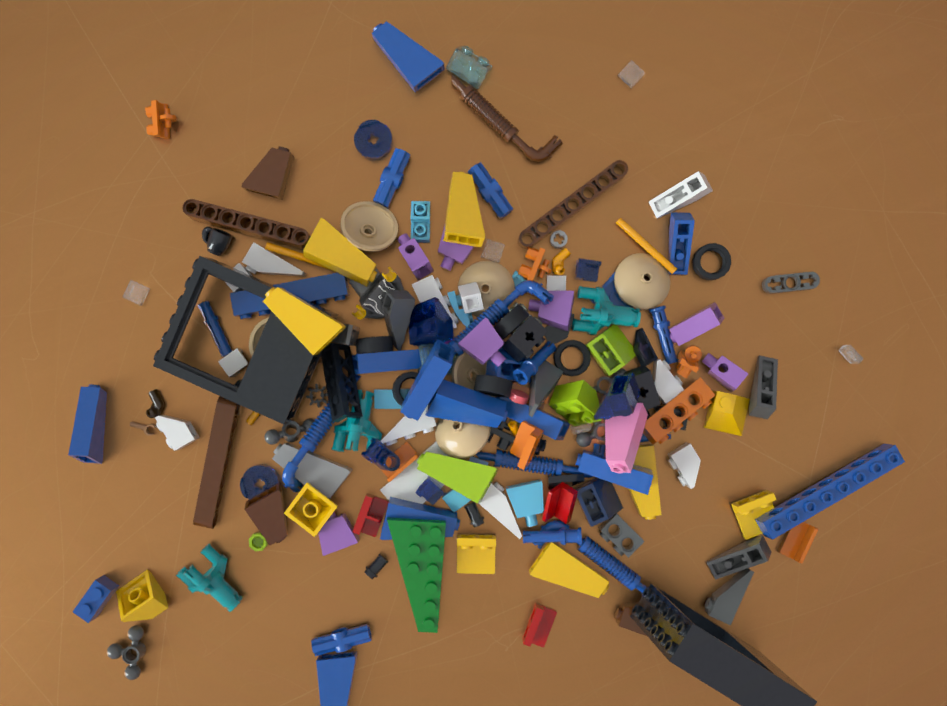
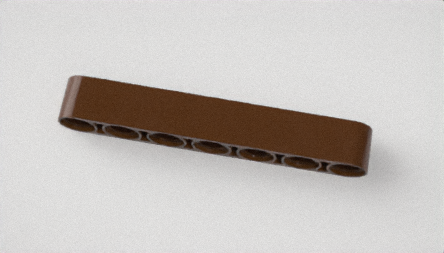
M622 160L613 162L524 229L518 238L519 246L523 249L532 248L621 181L628 172L627 163ZM614 167H620L623 174H616ZM598 179H606L608 185L601 186ZM590 190L592 197H585L583 191ZM568 202H576L577 208L570 209L568 207ZM555 212L560 213L562 220H554L552 214ZM545 224L547 231L539 232L537 225ZM524 235H529L532 238L530 244L523 243L522 237Z
M195 199L186 200L182 207L183 212L194 221L304 250L311 237L305 229ZM197 207V210L191 213L192 209ZM212 212H215V215L212 218H209V215ZM233 217V220L227 223V219ZM251 221V225L247 228H244L245 224ZM266 226H270L267 232L262 233ZM288 231L287 236L280 238L282 232ZM301 236H306L304 242H298Z
M219 396L215 408L193 519V525L214 529L218 518L240 408L239 404Z

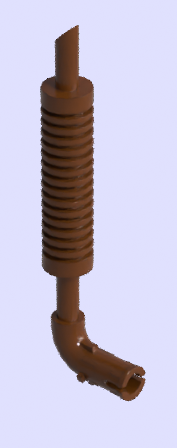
M451 73V83L461 92L460 99L465 101L477 115L479 114V117H482L498 135H501L502 138L504 137L507 143L512 140L525 153L524 155L528 159L540 162L547 158H552L551 155L563 144L561 139L557 141L558 137L554 135L544 147L541 146L538 150L532 146L529 147L517 135L519 130L513 127L514 125L508 119H505V116L497 111L486 98H483V95L475 90L471 84L466 87Z

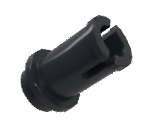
M475 502L464 506L471 520L470 525H473L475 528L484 523V517H481Z
M379 554L370 566H366L364 572L371 579L377 578V574L389 561Z

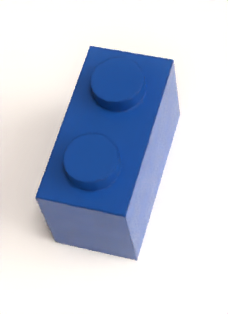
M105 575L97 578L75 607L73 613L87 623L96 619L119 585Z

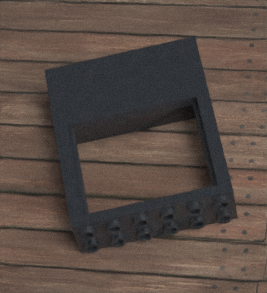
M199 256L193 263L191 277L185 282L186 289L184 294L177 301L178 308L176 313L169 320L170 327L162 336V346L154 355L155 362L153 366L279 423L286 424L293 421L323 350L317 355H312L272 311L239 387L173 358L208 275H212L263 299L266 298L265 294L271 288H277L215 259ZM300 298L337 320L339 314Z
M650 584L643 591L639 603L632 608L630 617L669 662L739 705H816L817 701L761 652L655 585Z

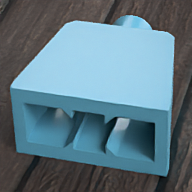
M538 479L506 486L508 497L517 518L525 517L527 527L538 525L536 514L544 512L542 480Z

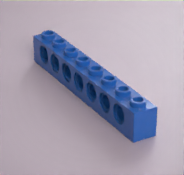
M882 444L756 518L755 521L763 535L773 540L905 461L896 445Z

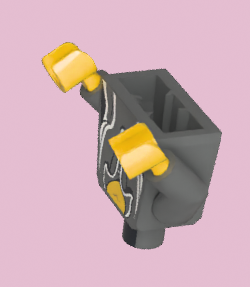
M388 267L390 271L387 274L381 272L360 298L361 306L357 304L356 308H358V311L356 313L352 312V315L357 319L384 318L382 304L386 290H404L400 277L391 267Z

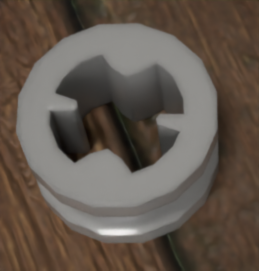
M561 230L553 232L550 237L551 245L557 249L564 247L568 240L566 233ZM559 234V237L564 238V240L561 241L562 244L554 242V239L556 238L555 235Z

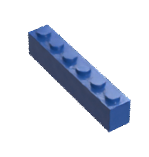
M339 273L273 285L283 288L309 302L316 303V305L327 304V300L334 299L335 302L346 300L347 296H350L347 277ZM245 290L230 293L233 315L240 317V320L252 318V314L259 313V316L271 314V310L263 302V298Z

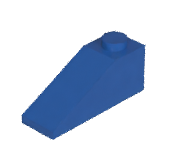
M671 212L668 261L677 268L673 274L688 275L695 222L691 213Z

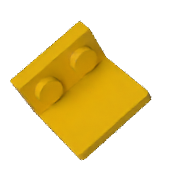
M765 490L731 503L746 540L763 534L755 519L774 508L772 502L776 500L773 492Z
M457 534V573L494 574L496 535Z

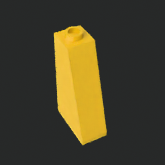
M453 172L450 182L443 241L482 247L485 232L473 176L464 172Z
M320 218L303 250L304 257L366 287L369 282L373 283L378 273L375 271L376 264L325 219Z
M273 287L265 294L266 298L263 302L312 355H317L346 328L343 323L283 288L277 287L275 289Z
M639 445L634 464L652 469L653 479L648 495L629 489V492L639 515L645 517L646 520L656 519L658 515H662L654 445Z
M548 542L529 569V573L533 577L599 598L601 594L604 595L609 588V580L556 542Z

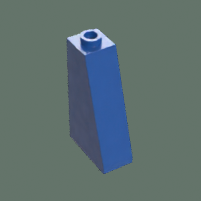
M386 21L384 24H378L373 29V40L414 92H417L445 70L442 60Z
M437 339L402 403L400 412L407 418L419 420L451 368L455 348Z
M426 349L356 354L352 356L355 375L421 369L429 353H427Z
M443 379L428 403L425 416L498 428L501 421L505 422L507 418V402Z
M90 384L88 387H81L68 455L83 463L102 464L107 392L101 389L99 385Z
M496 397L507 402L508 418L519 423L526 421L543 430L544 435L554 440L564 439L570 426L567 421L540 409L531 417L529 416V404L522 405L511 401L509 398Z
M583 450V454H578L575 464L579 466V472L646 495L649 493L653 479L652 469L633 464L631 473H615L611 471L606 462V456Z
M390 497L380 539L392 540L387 517L445 520V537H453L454 530L458 531L460 519L457 518V512Z
M357 651L318 656L316 665L321 706H348L358 655Z

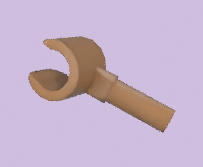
M130 422L131 427L144 430V433L148 436L154 435V433L148 431V427L156 428L155 424L142 425Z

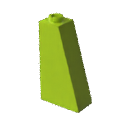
M427 451L425 454L422 453L417 461V464H419L418 470L477 504L481 503L499 470L496 467Z

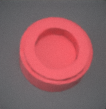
M512 389L509 399L524 405L527 404L529 395L523 391Z

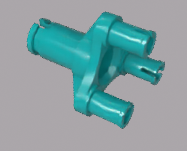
M578 287L577 298L594 300L595 306L594 309L582 307L581 312L583 314H580L581 320L573 319L572 331H583L596 335L604 326L609 327L610 324L638 327L641 319L639 308L634 309L632 307L613 305L603 287Z
M358 390L363 417L347 418L346 421L334 427L333 433H335L331 450L344 452L346 436H348L345 449L351 450L352 448L353 451H358L360 436H365L368 441L364 455L375 458L377 457L382 433L369 421L374 393L366 391L365 398L362 400L364 393H362V390ZM353 405L351 412H355Z
M209 543L200 553L213 563L212 567L202 575L193 565L188 569L184 566L176 576L188 586L187 589L192 593L199 591L206 595L210 594L223 607H226L228 612H231L237 607L243 597L238 595V592L223 579L228 558L223 554H219Z

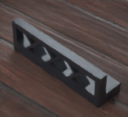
M330 343L324 348L321 359L332 422H340L345 418H361L363 415L350 345ZM339 350L344 351L345 359L340 356ZM342 367L348 371V377L343 373ZM346 384L351 389V395L346 391ZM349 402L354 406L355 412H350Z

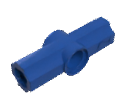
M395 148L388 166L384 168L380 177L381 183L374 196V202L384 207H389L396 189L398 190L402 183L403 173L411 154L402 149Z
M481 162L467 171L468 174L473 176V181L479 188L480 195L486 203L490 204L499 219L513 211V207L503 195L502 188L494 178L492 179Z
M368 624L350 629L344 627L334 630L331 634L313 638L311 640L312 650L315 656L334 651L340 653L351 649L352 646L372 641V636Z

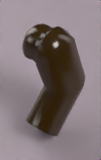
M157 389L148 393L152 401L151 407L146 411V415L149 418L159 416L164 406V402Z

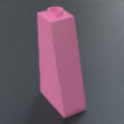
M605 403L606 462L612 472L631 473L648 417L643 403Z

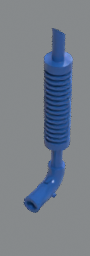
M529 280L523 281L514 287L515 290L503 301L497 299L494 304H491V307L489 306L474 322H471V325L469 324L465 330L459 333L460 336L457 335L454 341H450L448 345L455 348L454 355L461 356L464 352L458 347V343L485 317L494 326L498 320H501L509 312L508 306L526 292H529L531 295L534 294L545 305L549 304L547 299L550 302L553 300L554 295L549 293L542 283L539 284Z
M355 375L356 383L360 379V375ZM346 384V391L350 393L351 389ZM329 403L322 409L323 413L320 412L317 416L316 422L312 423L311 429L309 428V432H306L307 435H304V438L300 440L299 444L302 447L284 468L282 474L284 487H289L295 493L301 491L298 486L303 488V484L295 478L297 466L308 451L314 452L315 446H318V442H321L320 439H323L322 436H325L324 433H327V430L330 429L329 427H332V424H334L331 418Z
M594 443L593 452L604 455L606 445ZM497 449L496 454L478 452L476 454L481 460L493 461L494 467L502 466L504 468L505 466V468L509 467V469L513 467V470L517 468V470L523 471V469L517 467L520 458L511 454L510 451L506 453V451L502 452V450ZM535 455L531 463L524 469L525 472L527 470L528 472L532 471V473L536 471L539 474L543 472L544 475L547 473V475L551 474V476L553 474L558 476L562 473L584 474V478L593 477L579 472V467L563 465V460L561 459L556 461L554 458L553 460L549 458L548 460V457L544 459V457L540 458L538 456L537 458Z
M554 520L548 522L545 526L542 525L540 531H556L562 527H565V529L570 528L568 524ZM588 536L582 538V545L578 544L577 547L579 552L583 553V555L608 572V574H611L612 577L614 576L615 579L620 581L629 590L632 591L636 588L643 593L647 587L640 582L641 576L616 557H613L612 554L610 555L607 550L601 548L600 545L592 541ZM533 543V544H534L535 546L538 545L537 547H538L539 549H542V547H543V545H544L545 543Z

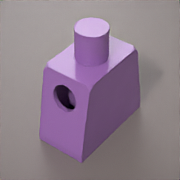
M444 226L438 248V254L444 256L440 267L451 271L454 262L463 265L475 246L443 241Z
M406 233L397 239L401 245L398 249L418 281L434 271L415 238L410 239Z
M548 291L554 295V298L551 302L547 299L549 302L547 305L540 300L530 299L528 310L539 312V322L565 331L569 330L574 303V291Z
M486 317L458 343L460 349L482 365L490 359L499 367L506 360L498 351L504 345V342Z
M708 353L702 360V363L710 368L708 374L730 392L736 390L748 375L747 372L724 356L716 359ZM719 366L724 368V373L719 371Z
M334 511L318 532L323 556L359 542L360 538L358 534L353 533L354 527L345 513L336 516Z

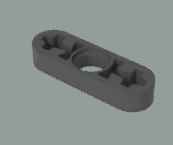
M815 272L775 275L765 278L762 282V288L769 294L810 290L819 285L820 277ZM789 277L795 280L793 288H789L786 285V280ZM809 277L814 280L811 284H801V280L808 279ZM771 280L772 283L781 282V285L773 287V290L772 287H768V283Z

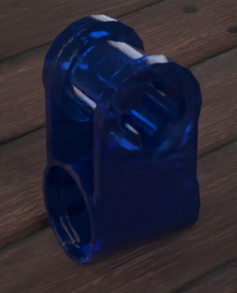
M372 438L370 440L371 444L361 455L382 470H397L400 466V458L382 442ZM388 457H390L392 460V463L389 467L386 465V460Z

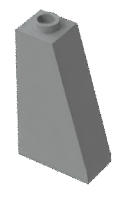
M288 442L283 445L280 443L273 451L275 455L272 459L285 468L287 463L293 460L301 447ZM308 451L297 466L295 478L304 485L308 482L330 499L353 469Z

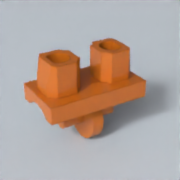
M153 100L151 101V106L145 108L147 117L151 118L153 123L146 127L147 134L170 139L171 122H176L177 117L171 115L168 104Z
M528 248L525 258L534 261L532 268L522 264L518 272L520 276L527 279L526 281H533L537 269L540 270L537 277L543 279L545 273L551 274L552 270L548 268L549 260L544 259L543 264L540 265L545 249Z
M691 345L685 349V352L680 350L677 354L679 361L675 366L677 368L676 372L684 378H688L692 371L697 373L699 370L698 361L702 356L700 348Z

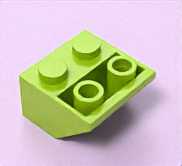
M614 324L585 344L606 376H611L636 356L631 343L618 325Z
M580 380L555 386L549 406L557 414L563 416L569 424L577 426L602 421L603 416L596 390L586 381Z

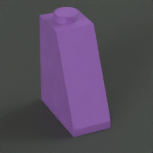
M716 302L672 326L669 329L670 338L680 346L720 325L725 318Z

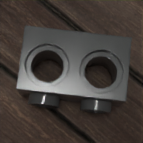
M617 513L598 527L602 531L600 536L606 542L611 540L615 544L614 549L621 556L625 554L629 558L645 542ZM616 524L618 526L617 531L609 533V527ZM630 538L631 544L627 547L622 546L623 540Z

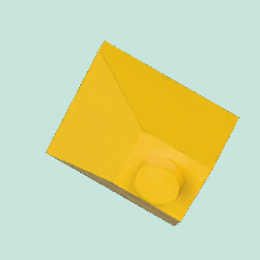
M713 391L715 396L711 399L712 403L708 406L704 428L742 436L750 399Z
M307 482L284 514L315 537L338 505Z
M148 569L116 591L122 622L153 619L168 608L165 592Z

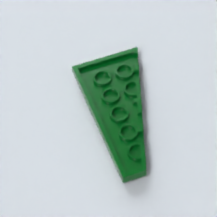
M387 517L418 632L438 633L446 521Z

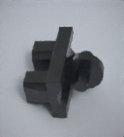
M506 418L505 422L501 421L498 428L491 427L490 436L487 441L490 443L494 434L499 436L500 439L496 446L505 451L511 442L513 443L515 440V436L503 431V428L510 431L506 423L508 418Z

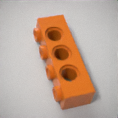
M701 377L646 420L643 434L652 445L657 442L662 444L669 438L667 435L672 430L677 432L684 426L682 424L684 420L688 419L690 421L698 415L697 410L700 407L703 409L708 407L712 403L711 399L715 396L714 392ZM689 397H693L696 400V405L690 404ZM675 408L681 411V417L675 415ZM660 420H664L667 423L666 429L661 428L659 425Z

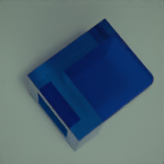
M579 258L576 263L574 279L597 282L599 267L602 262Z
M428 476L416 489L415 493L419 497L423 496L430 504L434 505L441 496H444L446 491Z

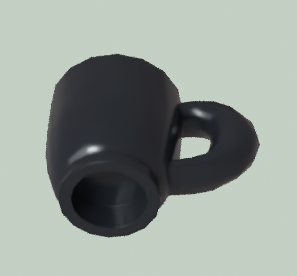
M210 226L202 230V239L207 244V251L214 255L222 256L230 244L232 235Z

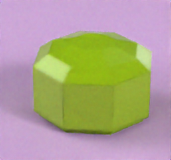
M255 532L249 538V547L254 551H263L268 545L261 532Z

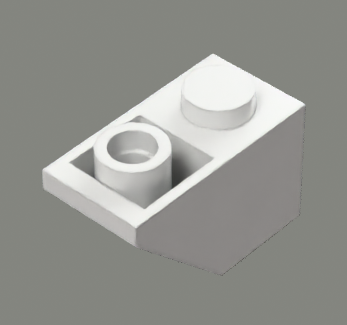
M657 359L653 363L652 377L659 400L663 404H667L684 390L681 386L683 382L677 375H672L669 371L671 367L665 360Z
M167 415L155 417L157 428L165 434L167 445L174 451L180 450L200 438L190 421Z
M686 442L668 453L667 455L670 459L667 461L673 470L676 469L678 471L680 483L692 489L695 487L701 460L692 445Z

